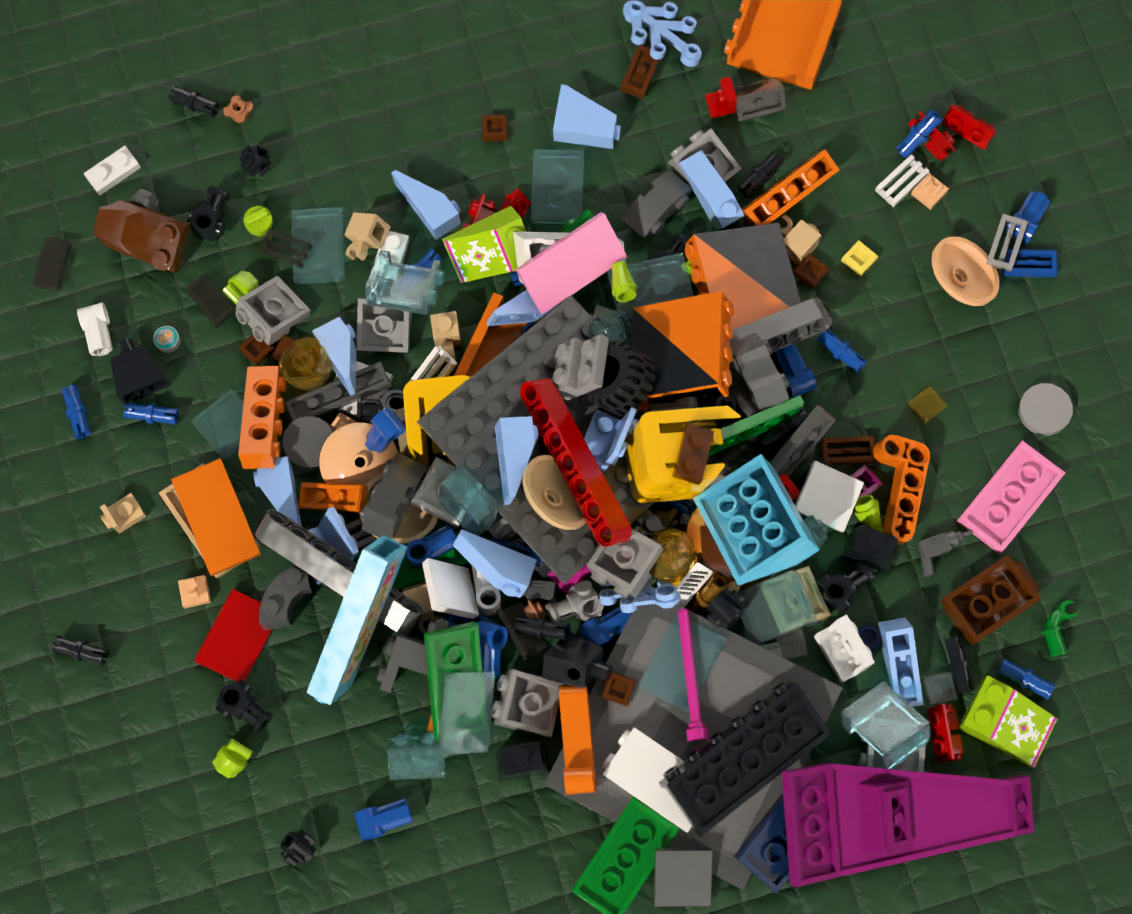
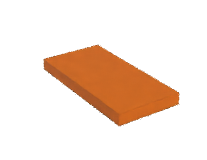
M221 458L171 479L211 576L261 556Z

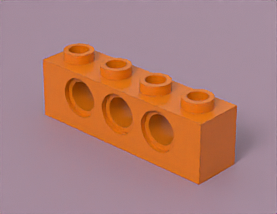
M825 149L815 153L744 207L742 211L745 216L741 217L747 227L770 224L837 173L839 168Z
M279 366L247 367L238 452L243 469L275 468L276 458L280 457V443L277 440L278 435H282V420L279 418L280 413H284V399L281 396L282 392H286V377L281 376Z

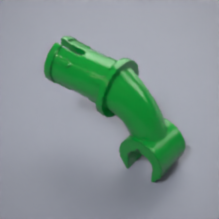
M1066 600L1057 604L1055 610L1048 616L1044 630L1041 632V635L1044 634L1051 658L1068 653L1060 631L1063 629L1060 623L1077 615V613L1068 614L1064 612L1065 606L1073 604V601Z

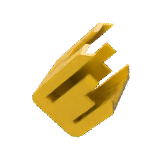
M467 375L413 380L404 387L403 397L407 445L412 459L427 466L425 474L429 470L427 435L417 424V421L470 378ZM432 440L433 454L443 453V455H446ZM448 458V463H450V464L456 466V465Z
M729 406L645 413L625 440L628 445L624 454L632 497L639 503L693 499L702 493L715 480L724 468L725 463L706 465L702 482L699 485L673 477L684 428L687 424L684 422L740 418L741 416ZM715 421L690 423L714 431L711 445L723 444L721 429H716L718 424Z

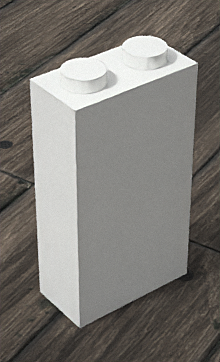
M633 728L631 732L626 730L618 741L621 748L617 754L611 753L602 765L606 769L603 775L688 833L692 827L667 789L662 788L659 784V781L664 778L663 774L669 768L676 765L679 767L684 761L636 728Z

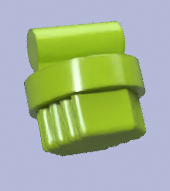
M254 206L247 210L244 215V225L251 234L262 237L271 232L273 217L267 208Z
M241 271L228 280V285L222 291L237 305V300L259 287V283L250 272Z
M231 739L227 745H223L217 752V756L213 760L214 767L217 772L227 778L236 777L246 767L252 750Z

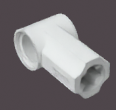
M101 302L77 309L78 319L83 331H85L91 356L109 354L113 347L108 329L110 319L105 304Z
M472 565L478 610L485 616H492L501 607L499 589L494 588ZM486 596H492L496 599L492 605H484L481 601Z

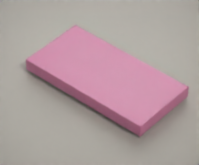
M600 212L515 270L540 313L544 314L611 269L612 264L626 259L627 255L606 215Z
M1022 440L957 522L968 531L972 530V534L998 554H1001L1064 476L1065 472Z

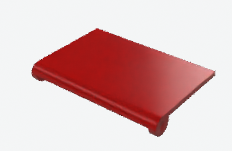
M232 589L194 661L236 682L239 679L245 682L272 629L264 631L260 625L259 612L261 603Z

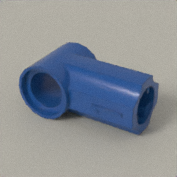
M1031 191L1020 211L1016 212L1013 216L1028 221L1021 241L1025 244L1029 243L1039 226V220L1051 202L1046 195L1039 191ZM1009 223V225L1007 226V228H1006V230H1005V233L1008 232L1010 223ZM1015 225L1012 237L1017 238L1020 225Z
M795 343L774 351L780 369L789 383V388L786 390L791 398L817 389L815 377L809 367L806 368Z
M391 407L383 409L372 418L373 426L366 435L367 441L365 445L370 451L381 453L388 448L393 440L406 431V427Z
M446 525L420 540L416 539L408 543L406 551L408 564L413 568L420 569L423 568L422 562L427 558L436 559L455 548L453 543L456 536L450 526ZM415 549H422L426 554L422 559L418 560L412 558L411 553Z
M618 607L601 618L595 617L585 622L578 628V631L583 638L604 649L613 641L612 639L621 634L631 613H624Z
M478 621L483 678L500 677L501 649L508 640V631L504 626L486 621Z
M406 798L381 807H369L354 813L361 841L380 837L385 834V831L413 822Z

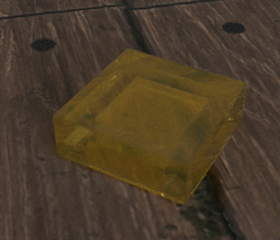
M930 386L908 404L925 424L947 407Z

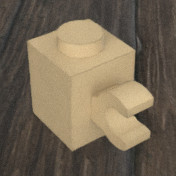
M353 213L344 234L353 242L348 246L346 255L352 260L357 256L360 260L364 261L367 257L368 248L382 249L390 226L376 214Z
M783 215L781 222L786 225V228H781L788 257L795 264L799 265L819 245L821 234L813 224L805 223L802 219L792 228V220L788 216Z
M456 311L430 315L435 346H441L456 361L454 347L462 346Z
M426 581L403 589L404 595L423 608V613L418 621V627L422 633L425 632L423 623L426 620L431 619L435 621L436 619L431 608Z

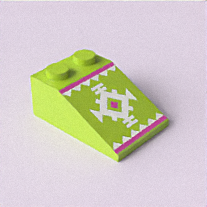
M512 206L442 239L461 283L513 272L518 268L513 231L526 232L521 217Z
M987 675L981 680L962 718L959 730L1035 768L1056 724L1057 718L1013 688Z

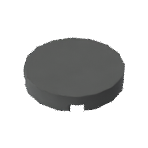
M314 415L299 416L291 421L284 431L282 440L284 452L289 460L298 466L306 468L320 466L321 449L327 438L334 431L330 424L320 417Z

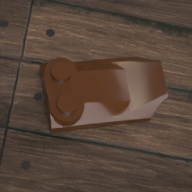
M120 199L98 209L93 235L112 250L152 264L158 270H168L176 273L180 270L191 223Z
M1006 555L943 597L941 602L947 616L961 635L975 645L1041 600L1038 595L1040 587L1020 561H1014L1009 555Z

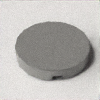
M1040 383L1031 386L1023 394L1019 403L1018 414L1022 424L1029 431L1050 436L1059 433L1069 424L1073 415V404L1069 395L1062 388L1053 384Z

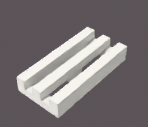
M912 155L901 163L875 189L893 207L930 172L927 168L924 169L922 167V163L916 162L914 160L915 157ZM912 167L886 192L884 191L906 168ZM917 171L919 175L892 198L891 195Z
M435 346L410 381L422 379L439 355L441 356L424 379L433 378L445 361L448 363L437 378L448 377L457 365V362L441 346Z

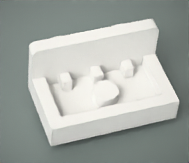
M847 615L837 619L828 628L814 635L840 682H845L864 672L875 663L870 649L864 645L858 635L856 625L850 621Z

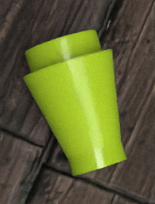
M623 261L612 264V295L616 297L618 302L633 300L636 297L638 287L627 268V264Z
M872 495L859 497L853 509L854 514L862 525L883 532L878 500H875Z

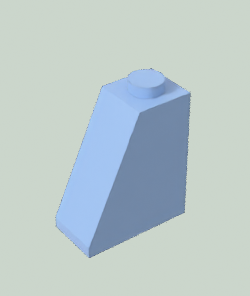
M561 85L553 127L554 141L613 149L614 140H619L621 125H617V115L567 85Z

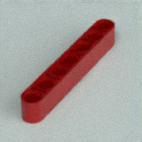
M549 378L524 382L520 388L521 399L528 413L532 416L534 424L537 426L545 445L596 541L602 547H610L629 541L632 535L630 523L555 384Z

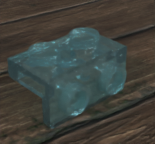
M426 733L420 737L397 735L394 738H390L387 747L390 780L445 777L444 740L436 741L434 733Z

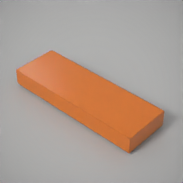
M301 482L298 509L327 511L328 508L335 507L336 511L362 512L366 505L368 486L362 484Z

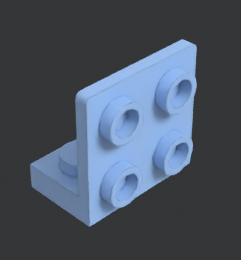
M631 407L621 420L598 409L593 413L583 438L601 471L604 472L610 464L614 466L618 458L623 456L628 445L625 440L628 433H632L637 423V419L634 418L637 409Z
M335 507L328 508L318 527L308 530L352 560L358 554L357 542L354 537L350 536L345 527L344 518L341 514L337 513ZM313 577L317 585L322 583Z

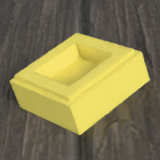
M858 240L842 257L841 261L861 277L878 259V255Z

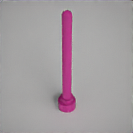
M682 607L678 610V622L691 721L688 724L689 729L686 730L688 742L701 741L709 738V730L701 719L689 612L686 608Z

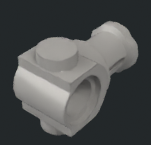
M586 580L573 585L569 593L566 594L565 600L555 604L548 603L545 607L550 621L559 623L571 617H574L576 620L581 618L584 621H589L595 617L602 616L604 605L601 604L600 597L593 588L592 583Z

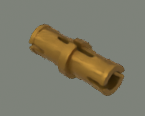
M721 575L713 576L705 587H701L698 590L696 597L686 606V609L701 616L713 599L728 587V584H725L727 580Z

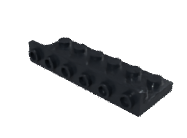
M781 682L771 690L772 695L766 699L761 698L750 706V712L744 716L739 715L729 722L730 727L723 733L720 731L708 738V744L701 750L697 748L686 755V761L679 767L677 765L673 766L663 774L664 778L659 781L660 786L667 789L698 836H703L779 776L782 771L788 769L831 734L798 683Z

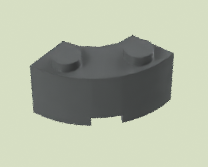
M670 170L656 178L651 183L654 188L645 197L640 194L622 217V220L643 238L652 234L657 235L663 229L666 219L675 211L682 210L689 201L688 195L692 188Z
M755 332L730 344L734 366L738 375L742 374L749 387L746 391L759 412L789 400L786 391L789 388V383L783 373L779 374L770 357L772 349L766 339L762 341Z
M294 565L284 570L271 582L265 591L260 605L259 620L264 631L291 626V616L296 605L304 598L313 595L309 573Z

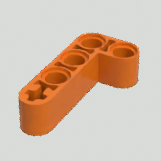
M889 435L875 444L873 455L878 462L895 467L883 533L898 538V545H901L913 538L930 452L927 446L920 442L897 435ZM885 444L892 448V455L886 451ZM910 452L916 455L917 462L911 459ZM905 477L911 480L912 487L906 484ZM900 502L906 505L907 512L902 511Z
M561 685L559 686V702L565 759L564 784L566 795L597 792L588 688Z

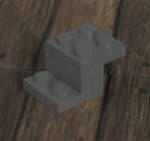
M440 615L436 616L435 621L430 619L426 632L447 628L448 619ZM396 633L395 637L390 635L385 654L389 655L387 663L381 662L376 680L380 682V690L391 692L399 666L428 675L425 640L411 634L402 635Z

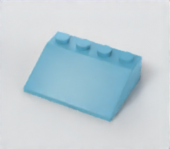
M761 454L693 498L738 585L795 566L820 550L774 467Z

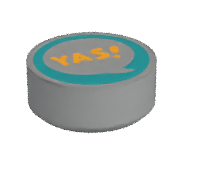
M162 326L155 331L153 342L161 352L170 353L179 347L181 337L175 328Z

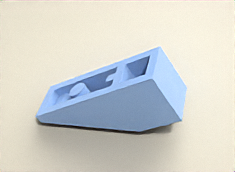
M702 151L693 154L679 163L715 230L724 228L745 216L733 193Z
M397 170L391 172L394 184L436 240L461 224L459 217L461 210L454 200L449 201L445 194Z
M525 290L494 310L487 320V326L539 322L558 305L542 314L537 309L528 291Z
M338 317L312 330L318 348L350 396L356 394V347L353 341L356 335L351 325H345L341 318Z
M532 416L499 418L494 427L504 505H510L515 498L524 469L528 464L535 442L538 440V429L536 425H533Z
M287 456L276 458L275 468H260L253 472L256 487L261 488L276 510L302 526L293 466Z
M461 529L454 540L453 546L494 588L503 591L508 596L520 598L529 586L536 559Z
M906 618L878 622L883 656L896 710L923 705L913 627Z

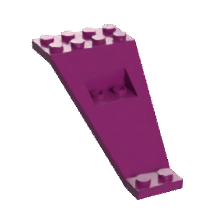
M821 763L782 771L790 885L795 887L1034 832L1030 776L1026 775L994 779L833 763Z

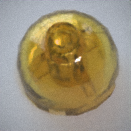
M312 337L298 339L294 342L296 346L291 350L287 348L283 352L279 361V372L296 389L308 391L317 389L329 378L333 363L328 357L325 347L320 344L321 342L318 339Z
M664 528L653 533L649 538L662 545L664 549L649 571L651 577L655 580L657 578L665 579L667 583L682 581L699 560L693 539L682 530Z

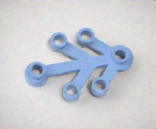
M631 0L624 4L623 14L625 19L632 24L631 41L634 44L642 45L645 43L647 32L642 28L643 23L649 27L651 40L650 56L652 58L662 59L664 57L666 47L661 43L662 37L681 52L680 60L684 65L694 67L699 64L702 55L699 46L693 43L687 44L671 32L683 31L688 34L694 32L696 20L693 17L686 16L682 21L655 20L651 17L675 18L678 7L672 2L665 3L663 7L645 6L637 0Z
M652 568L649 571L651 577L638 595L640 597L634 598L629 595L626 599L617 594L613 589H604L599 593L602 605H613L617 602V598H621L620 609L624 613H632L637 610V606L656 604L662 608H672L680 602L681 594L677 591V587L673 585L672 574L670 573L658 574L656 576L657 588L651 587V579L653 578ZM608 582L605 584V586H610V585H612V584H610V583H608Z

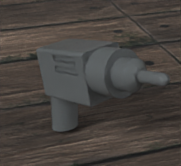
M952 530L919 541L917 547L921 556L924 578L934 575L932 559L949 553L953 547L958 546L959 542L963 541L965 536L972 534L973 531L969 530L962 533Z
M530 580L528 588L521 597H526L527 600L531 599L532 601L555 604L558 602L556 582Z

